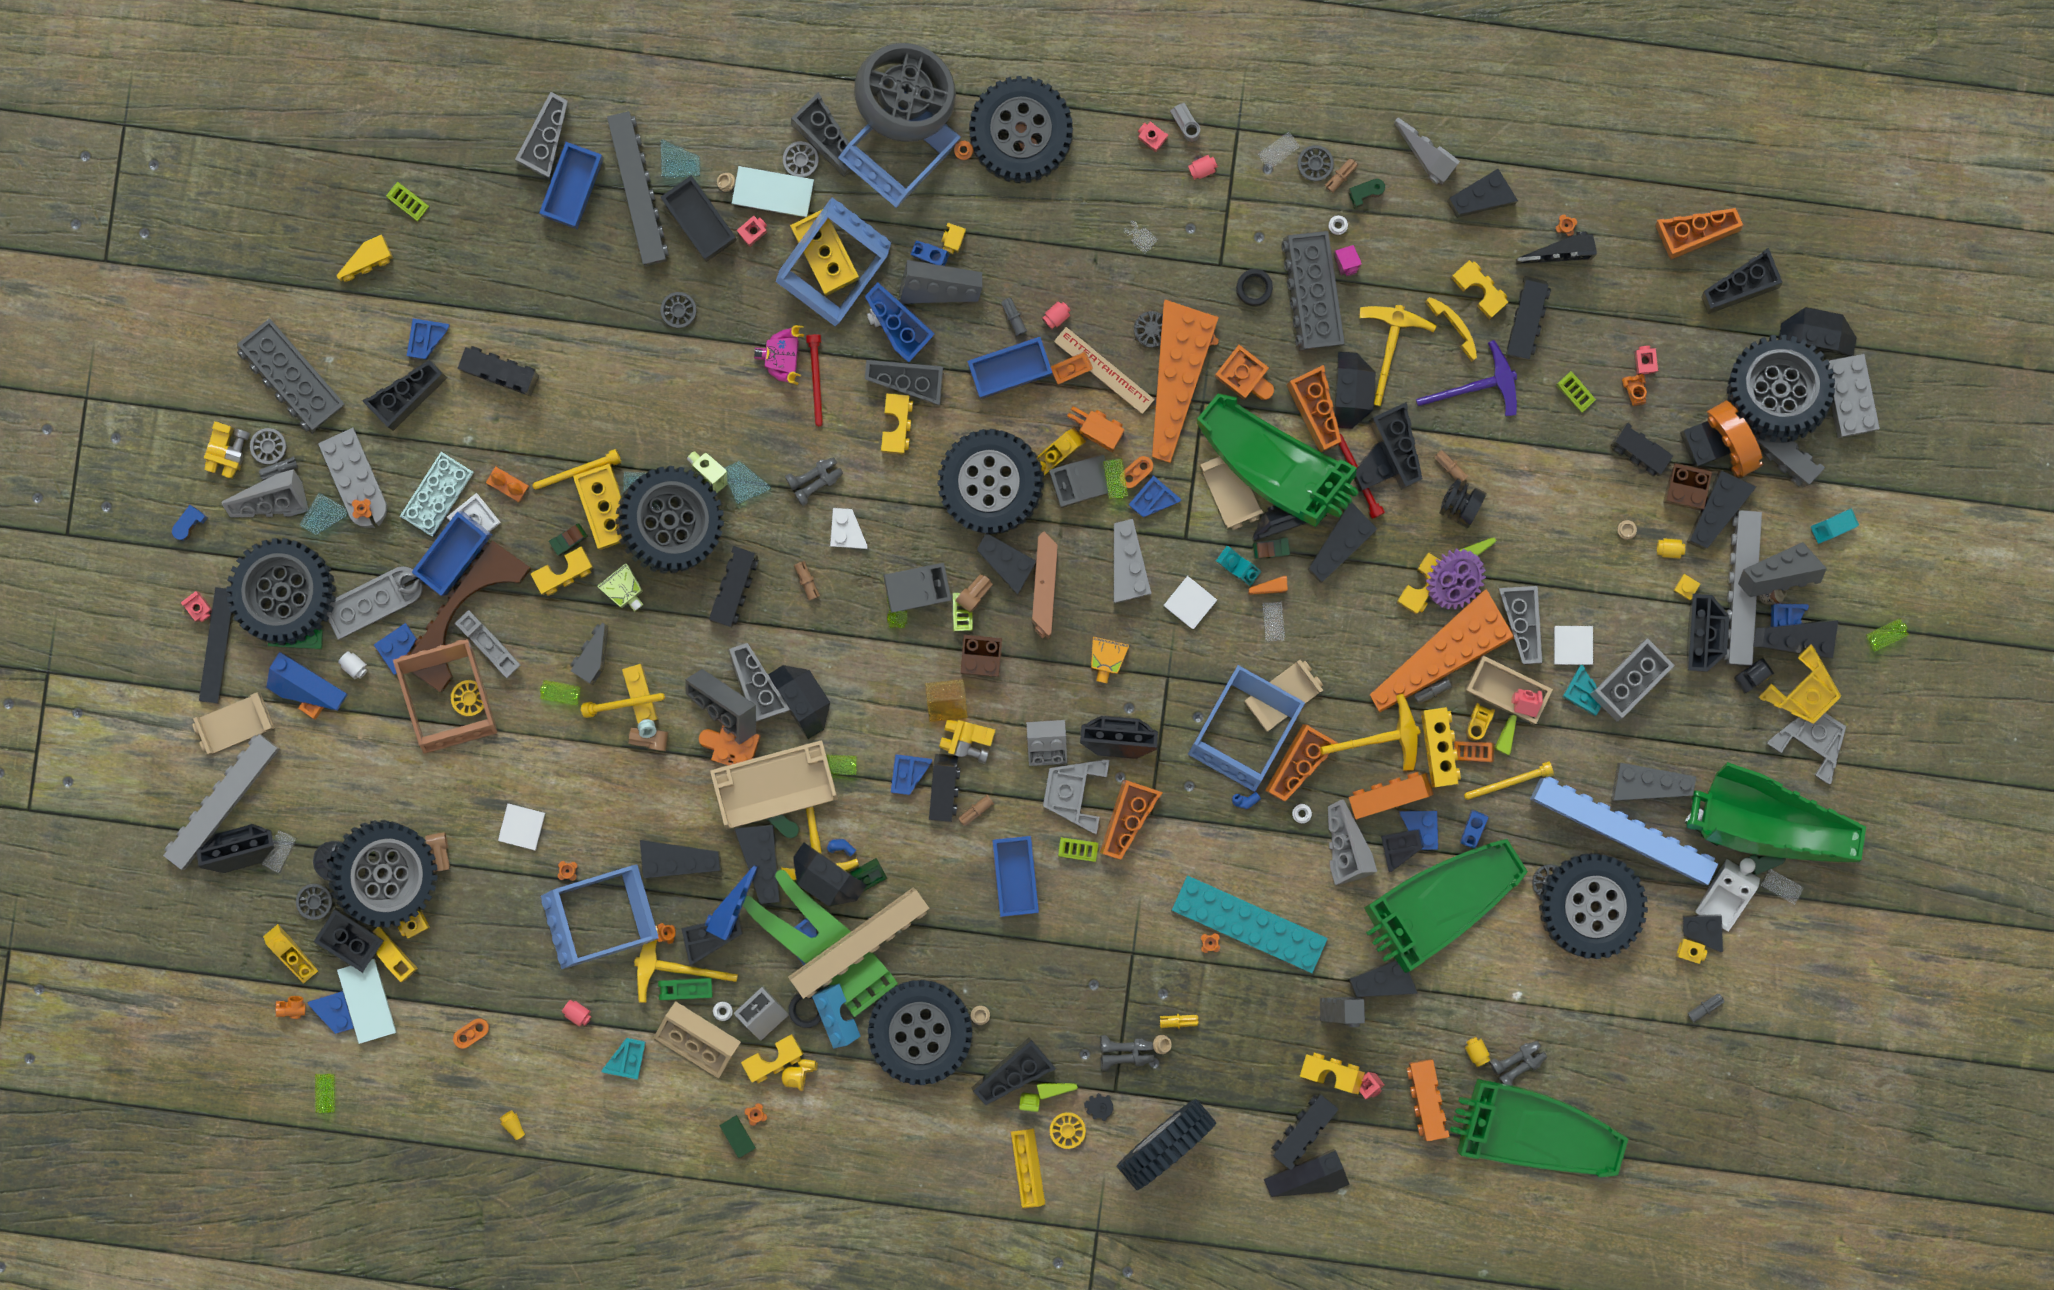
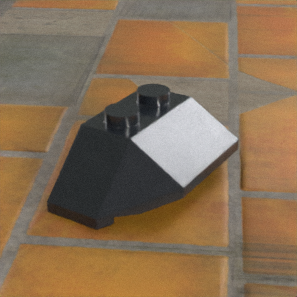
M1808 307L1803 308L1782 322L1778 337L1779 340L1781 335H1787L1786 340L1790 341L1791 337L1795 336L1797 337L1796 343L1801 344L1802 339L1806 340L1807 348H1810L1813 344L1817 347L1816 350L1850 357L1854 355L1857 339L1843 314Z
M1338 352L1334 415L1338 428L1353 429L1373 411L1376 372L1358 353Z
M1274 505L1267 508L1268 511L1264 513L1252 540L1254 542L1307 524V522Z
M1692 594L1687 640L1688 671L1708 672L1727 655L1729 615L1713 595Z
M782 665L769 673L768 676L790 708V713L806 738L809 740L823 731L830 701L811 671Z
M1100 716L1087 724L1081 725L1080 743L1098 756L1138 759L1157 750L1158 731L1153 730L1140 719Z
M250 824L215 834L202 848L200 847L197 850L198 866L201 869L227 873L260 864L274 849L272 831Z
M803 842L793 857L797 885L828 906L855 902L867 887L865 883L805 842Z

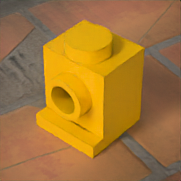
M947 223L946 227L949 231L944 232L941 241L944 243L943 250L948 251L950 254L958 253L966 229Z
M422 910L417 911L419 915L416 917L409 916L410 921L406 923L400 921L401 925L398 926V929L403 937L411 938L430 928ZM410 922L415 923L414 929L409 928Z
M1681 938L1675 957L1700 964L1701 961L1705 960L1707 950H1705V945ZM1692 948L1696 949V955H1691L1690 950Z

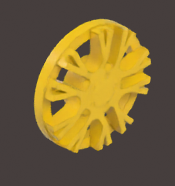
M462 681L452 690L451 704L461 715L474 716L484 709L482 700L477 699L480 692L474 693L478 689L476 681ZM469 683L475 684L472 691L469 690ZM463 684H465V686H466V688H467V691H465V692H464V689H463V687H462ZM458 688L462 691L460 696L455 694ZM454 698H461V701L454 702ZM476 701L482 703V706L480 707L475 704ZM459 703L464 704V707L461 710H459L456 706ZM466 705L469 706L468 713H465ZM475 705L478 710L472 713L471 706Z
M1061 1113L1051 1122V1139L1061 1148H1074L1085 1137V1124L1074 1113ZM1065 1116H1068L1069 1123H1065ZM1072 1116L1078 1119L1075 1124L1070 1122ZM1061 1117L1063 1125H1059L1056 1120ZM1081 1123L1082 1127L1075 1129L1074 1126ZM1053 1125L1060 1127V1130L1053 1129ZM1077 1130L1083 1131L1081 1137L1075 1134ZM1060 1132V1137L1055 1139L1053 1133ZM1063 1136L1065 1139L1062 1142V1144H1060L1059 1141ZM1075 1136L1079 1141L1076 1143L1071 1137ZM1066 1139H1071L1072 1145L1066 1146Z

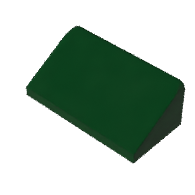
M877 858L849 872L867 885L864 891L887 879Z
M737 1115L719 1125L738 1158L756 1149Z

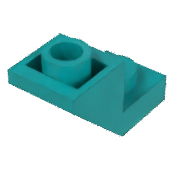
M1852 508L1810 527L1819 544L1858 527L1859 523Z
M1229 546L1225 547L1216 560L1223 568L1250 587L1261 573L1260 569L1241 557Z

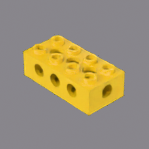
M822 210L790 225L798 243ZM829 218L826 219L818 231L822 234L821 237L817 240L812 239L803 251L825 297L860 280ZM822 249H829L830 254L823 257L820 255ZM833 265L839 267L838 272L835 274L828 272L829 268Z
M606 464L574 475L573 478L597 548L602 550L619 544V540L622 538V535H617L616 531L619 528V524L615 523V527L612 530L606 528L608 521H615L619 517V514H616V510L620 506L618 503L622 498L612 466ZM597 484H602V492L596 494L594 487ZM608 502L609 509L602 512L600 510L601 504Z
M1447 707L1421 711L1432 788L1458 784V780H1461L1459 768H1456L1455 761H1458L1457 750L1453 749L1452 742L1455 741L1454 731L1450 730L1449 725L1452 722L1451 711H1447ZM1436 723L1442 726L1440 734L1434 729ZM1439 742H1442L1445 745V750L1443 753L1439 752L1437 749V745ZM1442 761L1448 765V769L1445 772L1440 768Z

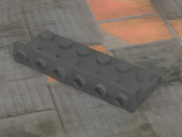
M1328 231L1286 236L1282 241V251L1285 252L1286 256L1284 267L1288 271L1289 277L1287 279V287L1291 291L1290 307L1294 311L1292 322L1297 332L1295 336L1296 346L1299 347V351H1304L1306 349L1344 345Z
M270 318L237 344V354L242 360L246 359L251 364L249 367L256 375L260 374L263 378V384L268 389L272 388L274 390V396L280 403L284 402L288 406L287 411L293 418L297 417L301 421L299 424L304 431H309L313 434L316 428L345 406L344 402Z

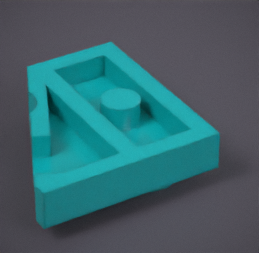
M1580 665L1562 697L1594 716L1598 714L1602 707L1590 695L1597 688L1595 682L1589 677L1585 667Z
M626 1038L601 1072L638 1080L646 1041Z

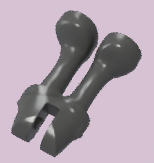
M834 457L818 461L815 468L801 476L795 477L790 473L785 475L792 491L815 477H820L809 486L794 492L802 507L807 505L808 497L813 492L825 485L832 486L843 475L841 468L833 470L829 474L826 472V470L837 464Z
M1106 1035L1100 1036V1049L1102 1053L1114 1051L1132 1052V1054L1101 1055V1071H1108L1111 1066L1120 1063H1134L1135 1066H1144L1147 1063L1154 1062V1055L1139 1054V1050H1153V1042L1138 1038L1130 1043H1116L1110 1041Z
M1538 1041L1521 1045L1519 1047L1520 1051L1507 1059L1498 1061L1494 1058L1489 1061L1492 1070L1498 1076L1508 1067L1524 1060L1523 1063L1511 1071L1498 1077L1501 1084L1513 1086L1512 1082L1517 1076L1529 1069L1536 1070L1541 1066V1063L1548 1057L1543 1051L1533 1058L1531 1056V1053H1534L1541 1047Z

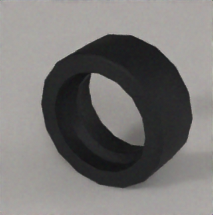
M1250 269L1239 277L1236 286L1237 295L1246 305L1260 306L1267 302L1273 290L1272 280L1263 270ZM1254 276L1261 278L1266 285L1265 293L1257 299L1249 298L1243 290L1244 282Z
M800 994L795 995L789 1004L791 1020L802 1028H811L818 1025L822 1020L819 1012L810 1021L801 1020L797 1016L796 1005L803 998Z

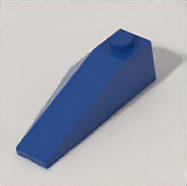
M878 282L865 296L893 348L910 362L935 333Z
M281 652L278 653L269 668L266 688L281 698L338 711L348 695Z
M754 865L713 912V915H708L705 925L708 926L706 931L723 940L730 938L758 866Z

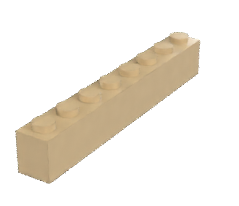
M914 887L788 976L789 980L803 999L805 997L810 998L817 992L816 989L830 984L834 976L844 974L848 970V966L862 961L865 954L876 951L880 947L879 944L883 941L887 942L893 939L895 933L900 929L905 930L911 925L910 922L915 918L920 919L925 916L929 907Z

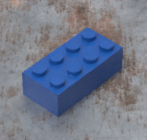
M565 142L539 214L544 218L578 229L604 157L599 153Z
M1041 337L967 361L980 399L1052 376V370Z
M457 511L413 569L412 573L441 596L447 595L491 538L492 534L465 512Z
M1031 836L993 840L1000 917L1039 913Z

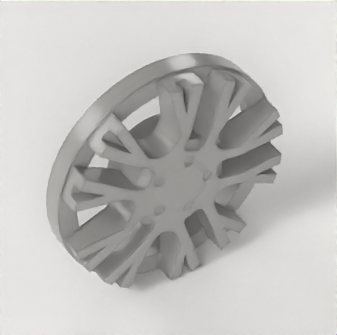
M807 142L792 143L783 154L784 167L793 176L807 177L818 166V153ZM800 145L806 146L804 152L800 151ZM794 146H796L798 150L797 153H795V151L793 150ZM811 148L812 151L807 155L806 152ZM789 151L794 153L792 158L787 157ZM815 154V160H809V157ZM793 160L794 163L786 164V161ZM808 162L814 164V167L807 165ZM792 165H796L794 172L789 169ZM798 167L801 168V174H797ZM808 167L810 171L804 174L803 168Z
M264 428L253 435L250 441V451L257 461L263 464H273L285 455L286 441L277 430ZM267 431H268V436H269V438H266L265 432H267ZM273 432L278 435L274 440L271 439ZM259 434L263 436L262 441L256 439ZM279 439L282 440V442L278 444L275 443V441ZM254 442L260 443V446H254ZM277 446H283L282 452L276 449ZM260 448L261 453L256 455L254 450ZM274 451L279 454L278 457L273 454ZM263 453H266L264 459L261 460L260 458L262 457ZM269 454H271L273 457V460L268 461Z

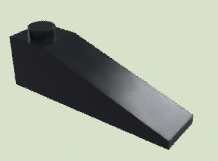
M1586 231L1576 232V235L1518 257L1516 264L1592 260L1597 255L1593 234H1588Z
M1335 1149L1297 1164L1292 1170L1286 1169L1264 1179L1271 1197L1328 1193L1350 1185Z

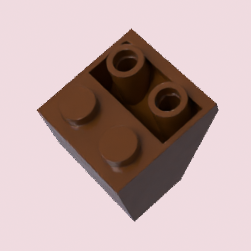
M1674 463L1663 502L1694 510H1703L1712 472Z
M964 635L960 674L999 677L1002 638Z

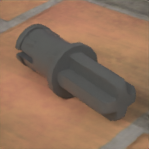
M1012 298L1003 300L1002 306L1008 316L1007 321H1010L1016 336L1027 332L1020 317L1021 313H1018Z
M293 456L281 462L276 461V464L260 469L259 474L262 480H266L275 474L298 468V465Z
M1445 677V679L1415 693L1414 698L1420 704L1432 697L1436 698L1438 694L1451 689L1452 686L1448 678Z
M1717 993L1707 1001H1702L1701 1005L1687 1014L1691 1021L1695 1023L1703 1016L1710 1015L1711 1011L1722 1005L1725 1001Z

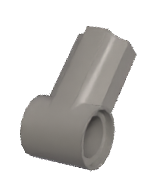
M1185 103L1179 104L1170 110L1184 138L1189 142L1196 141L1200 136V126L1194 120ZM1193 127L1197 130V133L1189 135L1186 132L1187 129Z

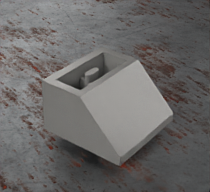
M1065 720L1026 722L1029 766L1067 764Z
M764 986L734 1012L735 1016L760 1041L789 1015Z

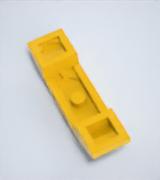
M1429 297L1425 303L1436 317L1443 312L1464 339L1465 343L1460 348L1470 361L1473 362L1477 358L1475 344L1464 322L1448 306Z

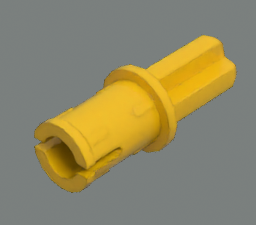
M1177 1014L1176 1016H1160L1161 1028L1178 1027L1180 1029V1027L1198 1026L1199 1024L1198 1015L1180 1016Z

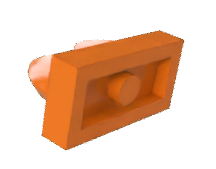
M496 466L486 481L487 484L519 503L529 488L528 485Z

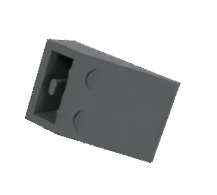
M1104 455L1049 470L1060 508L1115 491Z
M944 563L883 575L891 613L951 601Z
M604 623L596 625L591 633L594 636L590 641L587 640L581 648L582 654L580 657L576 656L570 665L573 667L571 672L594 685L604 670L608 625Z

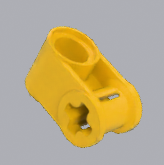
M1476 703L1466 729V735L1470 740L1477 741L1485 735L1495 709L1489 710L1480 706V703ZM1472 727L1480 729L1478 737L1471 734Z

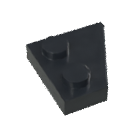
M1420 829L1381 836L1389 872L1394 871L1424 847Z
M1721 914L1682 916L1684 937L1718 952H1723Z

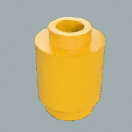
M1663 538V540H1658L1657 555H1661L1664 558L1680 559L1681 555H1685V544H1682L1680 539Z
M1477 1037L1466 1041L1467 1045L1464 1048L1476 1067L1490 1061V1054L1482 1038L1477 1039Z

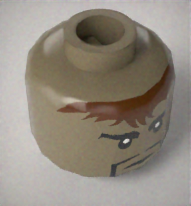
M1773 590L1772 593L1758 595L1757 598L1764 605L1780 604L1783 602L1787 590Z

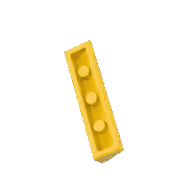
M1033 1128L1011 1131L1022 1208L1045 1205L1035 1131Z

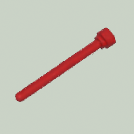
M815 334L806 335V343L811 350L815 425L820 427L823 424L818 355L821 335Z
M1340 434L1341 442L1338 445L1347 463L1358 467L1343 435ZM1370 489L1362 490L1370 506L1368 508L1370 512L1368 513L1371 519L1384 514L1383 507L1376 503Z

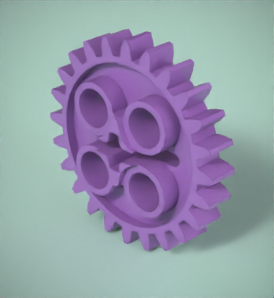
M1455 549L1454 553L1449 550L1447 557L1442 554V560L1436 559L1437 565H1431L1433 572L1427 573L1431 577L1426 580L1429 584L1426 589L1430 591L1428 595L1436 604L1441 607L1445 606L1447 609H1450V607L1456 609L1457 605L1463 608L1465 601L1470 604L1471 597L1476 599L1475 592L1481 593L1478 588L1479 586H1484L1481 580L1486 578L1482 574L1486 571L1482 567L1483 562L1480 561L1478 556L1471 551L1467 552L1465 549H1462V551Z

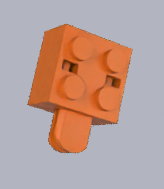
M1240 345L1236 347L1214 376L1243 400L1251 392L1261 400L1271 398L1274 393L1273 385L1263 378L1269 367Z
M1072 406L1071 411L1086 419L1084 421L1071 413L1067 415L1069 419L1082 425L1079 434L1113 453L1124 434L1123 424L1114 419L1112 422L1107 420L1106 415L1098 410L1095 412L1090 411L1088 415Z
M722 725L720 733L706 729L699 735V743L703 747L714 750L711 760L725 765L754 759L761 738L760 735L755 734L739 745L732 733L728 734L723 730L724 725Z

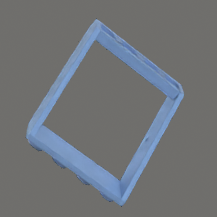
M926 111L920 117L909 121L926 120L935 114ZM868 124L846 146L838 158L892 205L898 207L950 153L961 137L945 124L936 134L924 139L940 154L907 188H904L856 147L872 130Z
M831 198L779 270L776 282L836 326L887 257L891 242L874 230L871 225L861 220L855 213L844 207L842 203ZM827 218L831 219L877 254L840 307L790 271Z
M1238 665L1188 755L1255 792L1305 702ZM1231 685L1291 718L1260 774L1200 741Z
M638 865L563 886L541 895L542 906L546 913L547 923L550 927L552 941L557 951L561 969L644 945L659 938ZM622 875L640 939L578 958L559 894Z

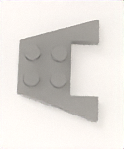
M1826 713L1814 724L1797 717L1769 739L1766 744L1782 753L1792 737L1825 758L1814 776L1830 785L1846 726Z
M1109 760L1050 768L1043 806L1084 829L1097 834L1100 817L1080 814L1086 775L1107 777Z

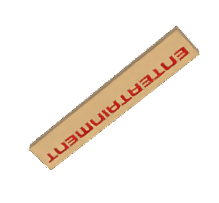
M1067 327L1055 339L1054 343L1071 357L1085 351L1093 367L1090 372L1142 415L1155 400Z

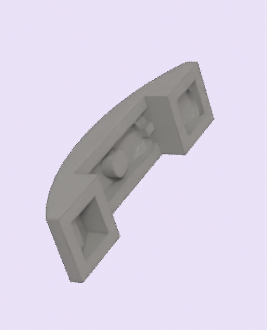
M469 610L455 623L506 678L521 666L501 642Z

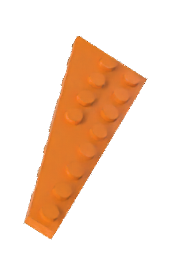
M1168 300L1164 301L1152 457L1170 463L1219 317Z
M1487 589L1479 594L1476 599L1468 604L1370 694L1379 712L1398 703L1397 695L1404 694L1406 699L1514 639L1512 632Z

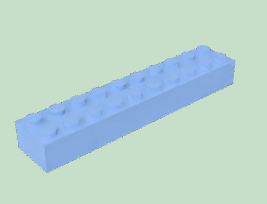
M1549 776L1539 779L1530 800L1700 884H1709L1718 866V863L1714 862L1715 858L1707 854L1699 855L1697 854V849L1689 845H1684L1683 847L1679 845V840L1673 837L1665 838L1662 836L1663 832L1654 828L1647 829L1645 828L1646 824L1636 819L1630 821L1627 819L1628 815L1620 811L1612 812L1610 811V806L1602 802L1596 804L1592 802V797L1586 794L1578 795L1575 793L1576 790L1570 786L1557 785L1559 781Z

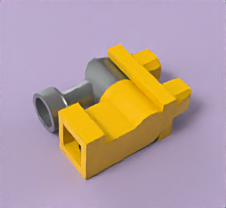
M214 421L210 442L204 455V459H206L204 470L216 473L218 464L224 466L222 476L233 479L236 470L240 471L243 461V454L241 452L243 442L248 440L250 433L235 429L234 436L237 438L233 447H231L229 443L234 428Z
M947 720L944 730L953 732L954 735L952 740L942 737L939 747L949 751V754L959 757L970 756L979 758L978 762L985 764L989 749L982 748L980 751L972 748V741L991 746L995 729L960 720L958 722Z

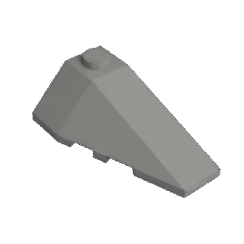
M1397 118L1394 122L1395 126L1426 173L1430 175L1429 179L1435 184L1440 183L1443 185L1460 161L1442 147L1435 148L1429 138L1419 137L1416 129L1400 118Z
M294 469L275 474L222 501V505L230 517H253L255 514H266V517H273V514L293 516L308 512L303 484Z
M1340 800L1328 806L1329 830L1332 834V842H1329V849H1332L1330 869L1335 885L1363 879L1376 873L1377 869L1372 852L1345 801Z

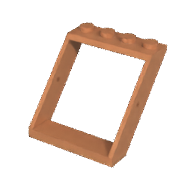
M1045 532L1038 536L1032 623L1036 626L1035 632L1042 639L1044 637L1049 639L1052 630L1058 545Z
M468 639L458 640L448 645H440L427 651L422 650L409 656L404 655L393 660L414 731L423 753L498 733L476 658ZM469 656L487 719L423 737L404 674Z

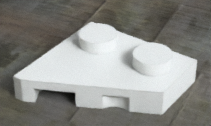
M833 508L831 547L868 548L852 509Z

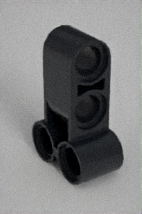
M1761 658L1749 668L1736 675L1734 680L1745 694L1771 678L1774 672L1766 660Z

